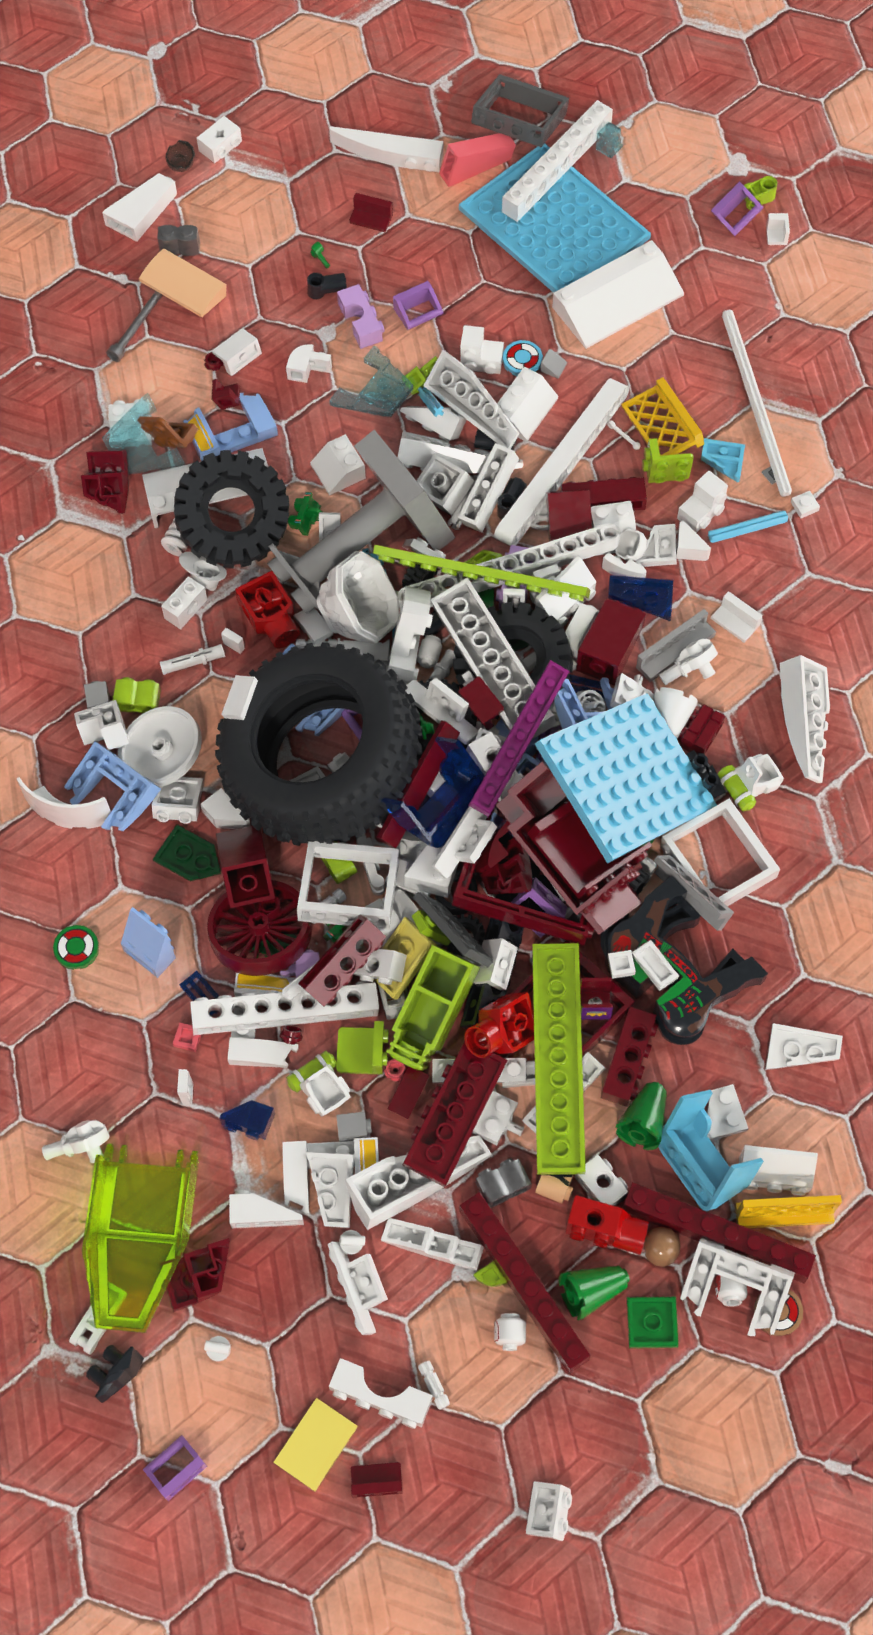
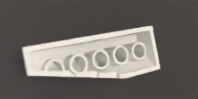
M442 350L423 386L496 443L511 449L520 433L476 375L448 352Z
M403 431L397 458L406 468L418 466L423 471L432 456L436 454L467 473H480L490 452L482 449H475L473 452L466 445L450 446L449 441ZM519 459L514 469L522 468L523 460Z
M799 655L780 663L781 698L785 723L794 754L805 778L816 783H822L825 760L822 755V749L826 748V740L823 736L824 731L828 730V722L825 721V716L830 711L827 667Z
M480 1135L469 1138L447 1185L492 1156ZM407 1154L399 1157H387L345 1179L354 1209L367 1230L442 1189L443 1186L403 1166L402 1164Z

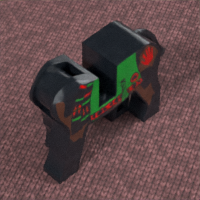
M671 875L645 897L643 904L631 918L628 913L602 932L600 944L605 955V965L610 975L608 953L628 950L633 952L649 940L655 944L679 975L677 980L668 985L671 988L656 1000L653 1014L657 1015L655 1022L659 1024L658 1029L663 1038L668 1042L676 1045H688L696 1042L701 1037L713 1006L736 996L747 987L761 985L766 980L768 972L753 957L744 960L732 948L708 977L702 978L692 963L678 949L666 941L667 938L678 931L697 926L701 917L685 900L687 890ZM678 904V905H676L675 907H673L672 909L667 910V909H668L669 907H671L672 905ZM633 958L635 975L614 979L637 999L654 983Z

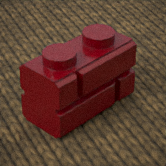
M702 704L699 710L695 709L690 716L689 721L691 723L689 727L684 726L679 735V738H681V748L689 752L694 750L697 754H705L723 726L725 715L716 710L714 711L705 704Z

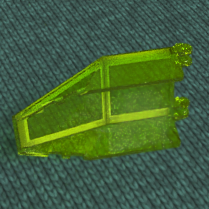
M108 1143L104 1156L99 1154L95 1156L82 1245L93 1318L96 1329L146 1333L189 1242L198 1172V1152L192 1151L190 1162H187L186 1168H182L184 1160L183 1150H178L175 1167L126 1163L128 1148L127 1145H122L119 1162H112L114 1147L113 1144Z

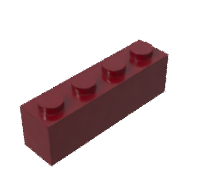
M630 477L628 479L611 478L602 481L589 480L587 482H567L561 484V491L589 489L591 507L631 501L633 511L646 509L647 494L644 477Z

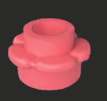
M392 1059L387 1062L384 1073L392 1081H400L407 1067H405V1064Z

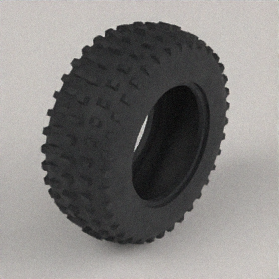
M322 642L321 646L314 647L313 643H308L303 649H298L297 646L291 647V650L284 655L282 652H278L276 657L272 658L273 660L270 662L264 660L261 662L262 666L258 668L259 670L254 671L252 669L249 672L250 676L255 677L258 682L244 720L224 718L220 720L217 727L221 731L220 734L216 735V745L219 749L215 750V756L220 763L217 766L219 776L223 779L221 780L223 789L231 799L230 803L235 809L239 808L241 810L240 815L245 821L251 817V825L259 831L263 827V833L274 837L276 834L277 840L288 843L292 840L293 845L300 846L301 843L308 844V841L325 842L326 844H332L334 841L346 843L354 835L356 838L361 837L368 828L374 830L381 823L380 820L382 818L386 820L389 815L388 813L394 810L393 806L397 799L403 797L402 791L406 784H410L412 780L410 776L418 766L419 758L417 755L422 754L421 743L418 742L419 739L423 738L421 726L419 725L420 714L413 703L415 700L412 694H407L405 691L408 687L403 680L397 682L396 672L392 669L387 671V665L378 659L374 662V656L370 653H363L361 655L360 649L355 647L345 649L343 644L331 647L329 643ZM332 708L348 709L362 715L363 726L359 743L352 756L338 770L326 777L309 782H292L278 777L277 757L281 744L289 731L302 719L315 712Z

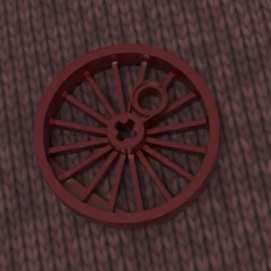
M271 880L275 899L260 902L258 912H256L254 903L250 904L253 911L251 916L241 906L234 907L245 919L226 913L231 909L227 892L216 901L208 917L207 931L211 948L217 959L225 967L243 975L263 976L284 970L303 955L311 940L312 922H303L302 926H287L299 922L297 914L285 917L297 908L300 894L290 885ZM285 899L291 902L281 909V904ZM221 919L237 925H219ZM217 933H234L216 939ZM284 934H298L295 939ZM275 939L290 945L284 949ZM266 940L279 952L271 955ZM261 941H263L268 957L259 958ZM236 942L226 950L221 947L223 945ZM255 945L253 959L246 958ZM242 947H244V949L242 950V952L240 953L239 956H237V955L234 954L235 952H237L238 950H240Z

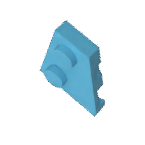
M704 438L701 460L732 480L739 482L745 444Z

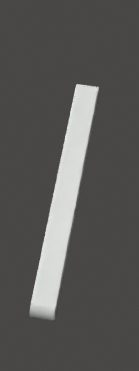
M611 378L607 380L499 523L494 533L495 539L509 546H516L547 505L546 492H554L559 489L624 402L629 392V386Z
M604 524L476 565L532 576L534 571L555 564L558 567L570 564L577 556L583 560L616 549L619 544L620 531L615 524ZM457 572V576L444 574L409 586L431 591L432 599L447 590L445 587H452L466 578L462 576L463 573ZM478 577V580H472L471 582L477 593L505 584L503 581H499V585L483 581L484 577ZM405 587L400 589L398 592V601L400 609L404 597Z

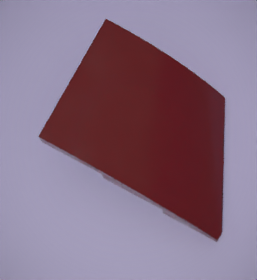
M126 449L86 452L89 473L81 475L83 496L96 500L99 504L108 506L119 514L125 513L128 495Z
M506 818L497 825L492 838L481 852L473 878L477 874L480 875L492 868L508 855V852L498 840L509 831L507 827L510 823Z
M514 837L502 845L508 852V855L492 868L480 874L486 892L489 895L531 891L532 872L529 855Z
M229 1238L207 1244L205 1248L183 1254V1257L160 1264L161 1270L162 1266L176 1262L165 1284L173 1312L200 1303L222 1291L230 1244Z

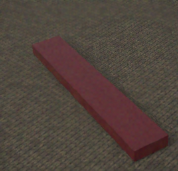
M441 720L419 759L417 768L413 770L410 776L412 778L410 784H406L402 791L403 797L397 799L393 806L394 810L389 813L377 835V838L391 848L396 849L460 735V732L446 721Z

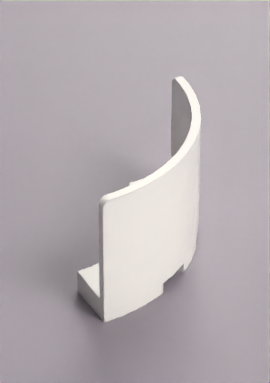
M20 777L16 778L30 807L42 818H46L58 826L70 829L72 827H86L87 829L100 827L111 812L105 797L89 803L71 805L53 797L44 786L31 791L22 782Z

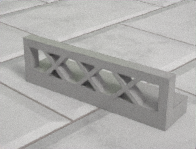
M705 609L701 610L638 655L636 668L649 682L656 679L659 673L675 665V659L679 657L681 651L687 645L702 638L710 640L716 635V631L706 622L708 612Z
M671 855L657 856L654 862L658 865V868L654 873L663 882L672 875L687 890L685 900L717 931L722 930L734 912Z

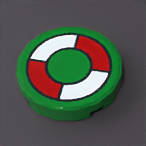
M73 925L59 932L54 940L53 951L55 958L63 967L71 970L84 969L97 958L99 942L91 929L81 925Z

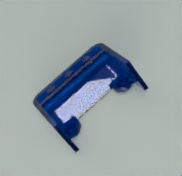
M437 737L435 741L447 755L439 767L440 775L445 780L440 788L419 811L413 806L406 805L403 801L385 797L381 801L386 804L387 810L401 827L428 846L441 848L446 844L469 808L468 805L485 775L459 740Z

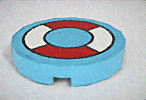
M525 340L515 341L509 344L503 352L504 368L516 377L524 366L534 372L541 368L543 355L541 349L535 343Z

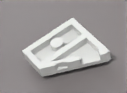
M675 524L654 525L650 532V537L647 539L646 551L635 562L640 563L643 567L676 565Z

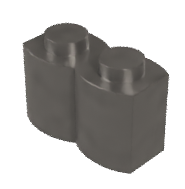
M163 225L158 227L157 239L160 251L164 248L175 255L194 256L199 254L200 239L196 226L183 225L176 227L173 225Z
M507 1159L500 1163L498 1169H485L476 1178V1185L490 1208L530 1190L532 1186L519 1159Z

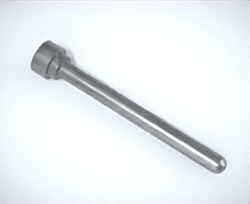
M154 292L120 341L111 345L106 351L107 356L111 360L120 362L123 358L125 346L162 296L161 293Z

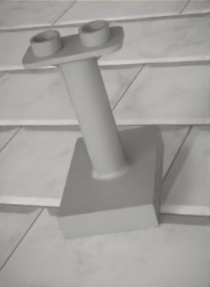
M375 430L370 432L354 447L383 486L382 492L301 557L279 551L273 543L268 546L276 557L267 564L282 583H285L291 577L295 580L299 587L291 595L306 614L315 607L319 610L317 596L320 591V582L328 576L329 571L353 552H359L402 516H406L433 550H441L456 538L424 489Z

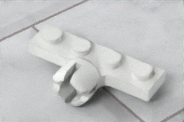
M504 1058L508 1061L497 1083L527 1082L526 1058ZM455 1059L432 1060L433 1083L444 1082L445 1078L442 1077V1074L447 1064L452 1066Z

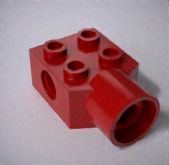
M273 571L235 589L237 602L257 634H267L273 646L278 649L287 647L298 639L300 631L292 619L294 615L293 602Z
M528 992L506 994L479 1010V1022L468 1028L464 1035L466 1047L474 1056L484 1058L491 1053H514L534 1040V1010Z
M575 1195L565 1234H569V1237L576 1241H583L584 1239L593 1241V1245L597 1247L607 1248V1246L641 1255L649 1221L632 1217L623 1208ZM589 1221H594V1222H596L598 1225L593 1226V1225L589 1224L588 1222H589Z

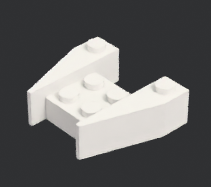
M410 586L405 587L387 671L390 669L394 670L397 674V682L403 680L406 685L413 680H417L419 669L415 668L420 635L424 636L426 627L430 628L433 615L429 614L431 591Z

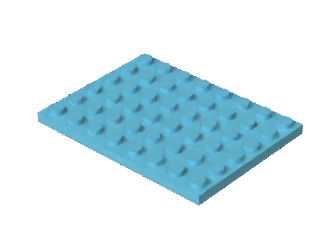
M544 144L542 148L538 146L461 202L459 210L554 293L640 247L651 238V233L572 166L518 222L502 213V197L550 149L548 145Z
M648 693L540 739L535 743V746L607 863L717 806L713 796L703 786L700 775L692 767L688 756L684 753L677 738L671 732Z

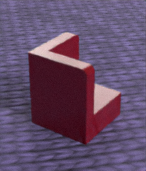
M217 379L212 380V400L221 410L239 406L240 385L236 383L224 387Z

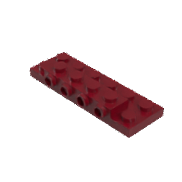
M464 1041L452 1066L447 1064L442 1074V1077L445 1078L442 1086L437 1084L431 1097L435 1100L432 1106L427 1105L421 1115V1118L425 1120L421 1127H415L410 1137L414 1142L402 1165L446 1187L508 1060L494 1053L484 1058L476 1057L468 1050Z

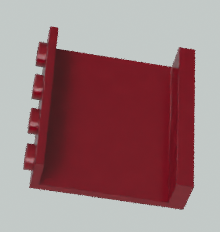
M570 801L535 823L527 833L578 899L586 894L588 897L593 895L600 889L598 887L600 884L606 885L616 877V873H621L627 867L632 866L631 863L634 861L637 864L648 856L646 852L652 846L648 842L644 846L638 847L607 863Z

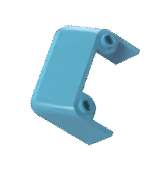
M711 1090L680 1097L663 1128L662 1140L659 1145L660 1152L696 1203L704 1211L718 1208L746 1189L764 1162L761 1158L734 1164L730 1167L707 1136L711 1129L712 1121L704 1108L713 1094Z

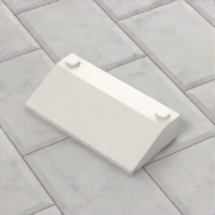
M651 240L554 292L552 308L585 349L684 296V292L664 254Z
M262 448L246 451L249 453V458L254 459L255 456H258L265 460L264 465L268 468ZM192 464L142 474L154 528L159 527L157 522L158 515L174 512L176 488L179 487V481L184 472L188 473L189 467ZM224 488L213 495L209 504L248 494L237 488Z

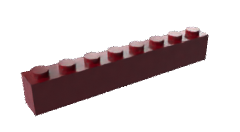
M633 1182L623 1209L633 1216L661 1227L671 1228L674 1232L698 1242L701 1238H705L725 1246L724 1249L769 1266L774 1264L795 1272L793 1280L803 1284L809 1278L816 1257L812 1253Z
M478 1192L460 1204L459 1212L492 1261L495 1262L507 1280L508 1285L568 1374L588 1362L591 1355L481 1193Z

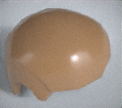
M659 1226L647 1232L644 1241L647 1260L655 1266L662 1267L671 1265L676 1261L680 1254V1240L671 1228Z

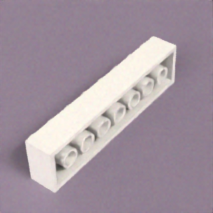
M466 578L433 597L431 603L476 678L480 676L504 706L505 710L499 715L510 732L534 690L535 684L470 580ZM550 708L533 738L557 725Z

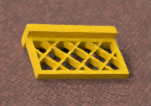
M664 377L656 380V386L621 404L623 410L647 445L650 439V432L660 433L657 440L658 446L670 447L668 452L660 454V456L675 455L693 445L697 448L704 445L702 431ZM654 394L658 395L657 402L647 401L648 397ZM641 405L639 412L630 411L629 407ZM645 406L655 407L653 414L643 413ZM658 409H667V416L657 415ZM646 418L651 420L649 425L646 426L639 424L640 419ZM654 421H664L663 427H653ZM668 422L677 423V429H666ZM664 434L674 435L672 442L663 441ZM678 436L688 438V441L684 443H676Z
M841 1195L743 1200L742 1203L735 1204L737 1224L746 1228L834 1224V1212L842 1203Z

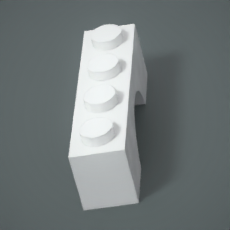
M341 1358L329 1384V1389L333 1391L332 1395L344 1401H346L347 1397L356 1401L355 1405L366 1410L373 1407L379 1410V1415L388 1419H392L393 1416L400 1418L403 1425L413 1429L416 1428V1425L419 1427L423 1426L433 1400V1395L411 1386L394 1397L378 1396L367 1387L364 1380L363 1367Z

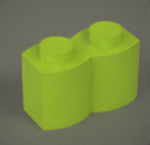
M129 677L117 679L113 700L117 701L121 712L145 713L158 707L161 692L160 685L151 679L139 682Z

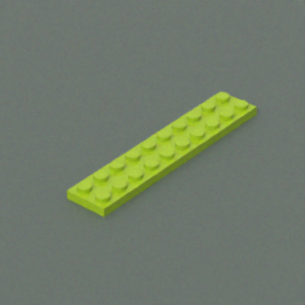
M375 545L373 554L378 555V559L383 562L394 564L395 560H399V564L415 568L416 564H419L420 568L436 572V568L442 569L441 572L452 576H457V572L463 573V577L472 580L484 577L483 581L499 585V581H503L508 587L520 589V585L526 586L528 591L541 593V589L548 590L547 593L549 595L562 597V594H568L570 599L582 602L584 598L589 599L591 590L588 587Z
M579 943L532 944L537 1175L585 1174Z

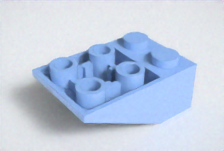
M132 907L123 933L121 946L125 953L158 978L176 959L173 951L174 947L171 945V939L167 935L169 932L161 924L155 925L152 923L150 916L143 910L138 912Z

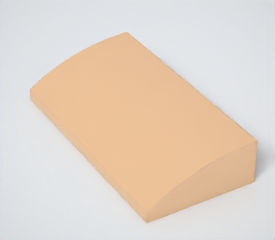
M164 248L151 260L139 277V281L200 317H203L226 297L225 283Z

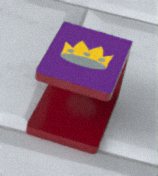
M581 978V1020L611 1019L613 1004H610L612 978ZM592 998H597L602 1004H588V1002Z

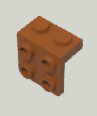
M140 416L137 419L141 424L142 430L149 433L154 438V442L160 447L186 448L194 440V435L199 430L195 424L171 422L168 424L161 417Z

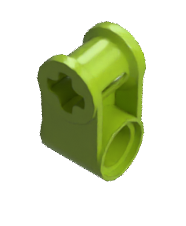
M765 176L744 186L763 205L775 199L778 182L772 176ZM747 197L744 199L747 209L751 210L755 205Z
M321 858L337 884L357 873V869L352 861Z

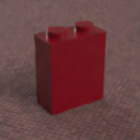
M589 489L546 492L549 542L592 529Z

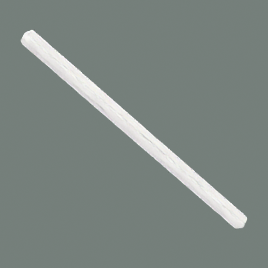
M730 309L723 311L722 318L779 493L782 497L789 496L792 489L734 313Z

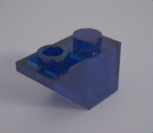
M251 1100L222 1113L219 1119L221 1124L224 1125L223 1128L230 1132L236 1133L238 1130L244 1132L245 1136L250 1139L258 1140L261 1138L265 1140L275 1117V1111L273 1107Z

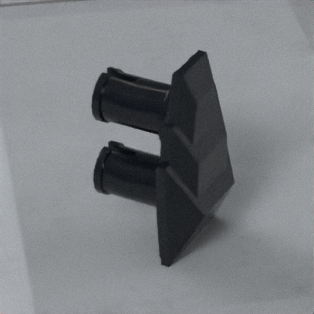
M694 750L687 753L686 755L692 767L700 775L703 786L711 793L713 799L726 793L713 765H709L707 756L703 753L697 754Z
M110 1345L104 1350L103 1358L113 1365L108 1374L100 1369L98 1365H93L88 1369L86 1377L99 1387L95 1397L101 1403L118 1392L138 1374L144 1358L134 1347L131 1346L124 1354L114 1345Z

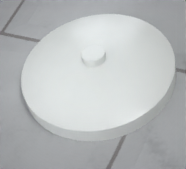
M162 706L151 709L136 718L126 729L129 744L118 748V758L158 787L171 784L189 771L199 755L202 744L199 725L188 712L181 708Z

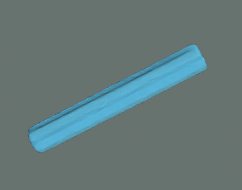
M419 387L418 395L435 417L438 415L442 416L444 414L442 411L443 406L426 387Z
M783 510L711 530L708 532V538L711 543L786 523L788 515Z

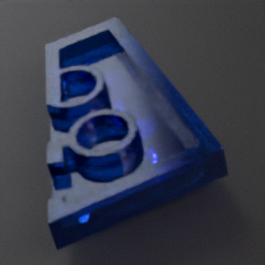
M610 575L608 598L671 621L673 580Z

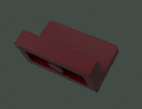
M355 193L353 198L354 210L349 219L350 224L386 232L393 216V202Z
M478 676L458 691L460 696L469 703V709L486 730L494 727L491 720L503 712L505 708L482 678Z
M393 1462L352 1466V1498L403 1494L401 1464Z

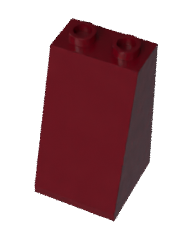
M606 598L578 650L576 671L598 680L608 678L609 684L615 686L616 679L622 673L645 624L646 613L638 608L625 606L617 600Z
M253 826L217 833L216 839L230 908L275 899L261 829L258 831Z

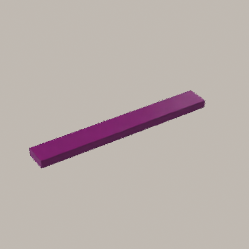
M551 660L549 661L468 806L489 817L570 672L569 670Z

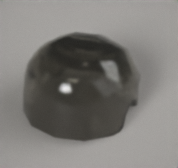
M178 140L173 146L170 145L165 155L167 165L176 172L189 170L195 161L193 146L183 140Z

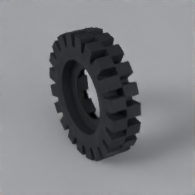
M222 450L218 456H215L214 453L205 455L202 462L195 461L189 467V472H184L179 481V487L176 488L174 515L177 531L181 534L180 538L186 546L189 545L191 547V552L198 558L201 556L205 557L207 563L215 566L217 563H222L224 568H234V565L240 564L242 568L250 566L254 560L258 562L267 557V553L271 551L268 546L273 543L277 547L287 527L290 505L289 496H286L285 493L286 487L283 480L277 478L278 473L271 465L268 468L264 465L265 460L258 456H255L254 459L249 458L248 452L238 450V454L235 455L231 454V450ZM237 488L250 496L254 504L255 513L251 523L246 528L236 532H228L218 528L212 522L208 506L213 495L219 490Z
M512 602L502 603V610L496 611L494 606L488 608L506 640H522L534 649L536 665L529 676L535 686L550 660L569 670V673H573V660L571 657L573 655L566 633L552 615L548 617L546 610L538 606L535 610H532L530 604L519 602L518 608H514ZM455 645L454 654L456 659H453V667L456 679L462 689L465 683L462 675L467 671H470L473 675L474 673L457 645ZM568 673L566 679H569L570 681L571 679Z

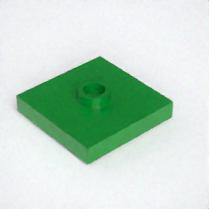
M627 1297L629 1349L679 1347L676 1297Z

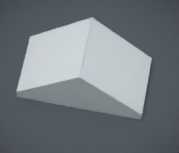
M682 520L679 523L677 536V559L707 561L711 547Z

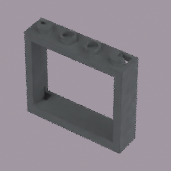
M499 74L473 106L471 123L542 148L566 116L569 98ZM500 96L552 114V116L543 127L490 110L489 108Z

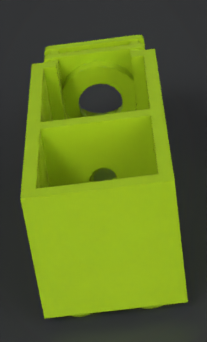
M432 945L393 1025L392 1031L395 1032L393 1036L394 1041L390 1042L389 1045L391 1047L386 1052L395 1060L420 1071L428 1069L429 1066L427 1064L431 1062V1056L436 1051H441L481 967L441 947Z

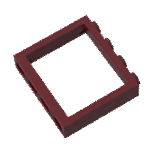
M579 951V968L585 977L609 978ZM533 973L513 993L528 992L529 994L533 990ZM613 981L610 989V999L620 1009L582 1046V1057L587 1052H590L628 1014L630 1007L634 1006V1000Z

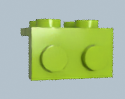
M657 438L649 439L647 448H644L645 459H642L643 472L647 473L648 483L680 482L690 477L694 459L692 453L660 456Z
M375 1021L374 1028L341 1027L338 1030L336 1061L338 1073L383 1075V1066H387L388 1053L384 1051V1043H388L389 1029H385L384 1021Z

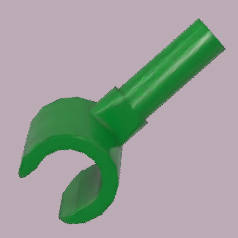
M315 242L311 246V255L314 258L320 259L327 269L330 265L321 254L324 251V247L321 243Z
M420 714L422 739L426 740V734H434V727L432 723L426 722Z

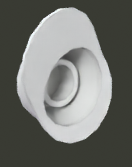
M191 551L184 552L179 557V563L186 571L191 573V578L210 591H215L219 581L227 576V571L223 566L209 564L206 562L205 557L201 556L198 558Z

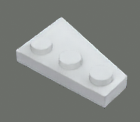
M773 1023L765 1070L839 1060L843 1036Z
M306 1152L324 1226L350 1228L351 1197L345 1179L353 1176L354 1155Z

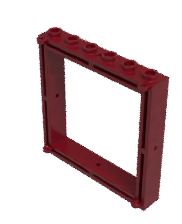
M496 805L494 806L489 817L486 818L487 821L492 820V816ZM478 859L475 864L464 863L453 896L452 906L581 945H585L586 938H592L594 928L583 915H581L580 922L577 923L470 891L469 887Z

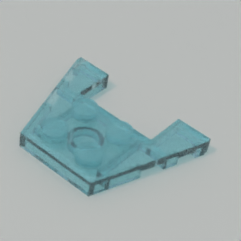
M373 346L364 357V362L377 369V373L358 396L339 388L330 398L329 403L333 407L391 418L413 391V384L398 368L396 369L390 363L386 356L384 357L376 346Z
M148 393L102 437L108 450L126 449L128 475L185 465L177 448L156 456L140 423L137 421L140 416L147 417L157 412Z

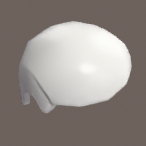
M627 528L619 535V544L615 549V553L626 561L629 559L636 561L646 551L647 539L640 531Z

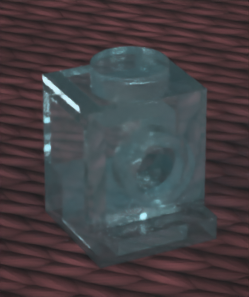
M608 122L597 133L596 150L612 158L623 147L620 138L621 129Z

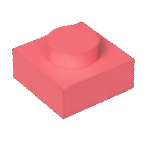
M179 1023L173 1046L196 1052L201 1035H193L192 1025Z

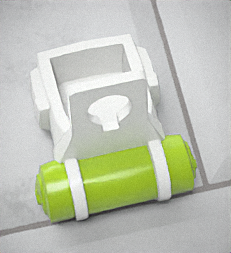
M768 754L750 756L743 765L737 768L733 765H728L717 774L721 780L720 782L733 798L735 805L742 812L750 810L755 806L757 802L755 797L759 794H768L777 790L784 779Z
M327 1051L316 1055L310 1062L297 1070L295 1069L286 1077L289 1088L296 1093L302 1090L308 1096L306 1101L315 1114L319 1113L321 1117L351 1098L349 1086L341 1076L337 1077L333 1070L336 1067L334 1056Z

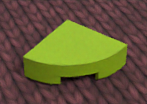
M494 1261L473 1274L477 1281L486 1286L497 1287L507 1283V1280Z

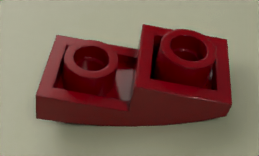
M408 1066L387 1109L409 1119L430 1075Z

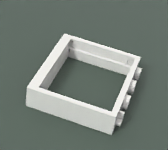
M730 798L662 836L660 844L664 852L663 855H671L702 883L674 842L722 815L762 870L758 875L718 897L726 906L776 879L780 871L776 862Z
M308 841L297 906L298 921L350 926L361 914L378 929L389 930L399 865V849L374 847L366 844L353 845L344 842L326 844L325 842ZM314 857L389 864L384 909L307 902Z

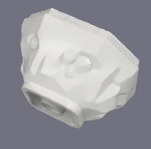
M355 551L329 571L328 580L321 584L319 595L317 596V606L329 629L333 633H339L346 638L371 644L379 642L397 625L399 617L398 595L380 561L362 551Z

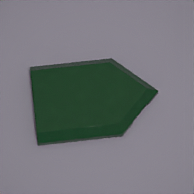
M177 824L152 859L157 864L190 882L221 874L214 844Z

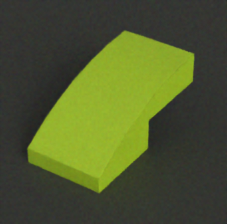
M436 356L420 369L416 366L402 378V381L412 395L419 392V387H424L423 385L438 359Z

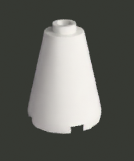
M661 687L659 691L656 688L654 693L655 706L665 719L673 735L678 739L698 701L692 695L689 698L683 696L684 692L680 690Z

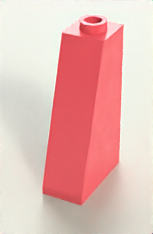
M501 133L448 144L439 174L448 187L511 160L516 144L510 136Z

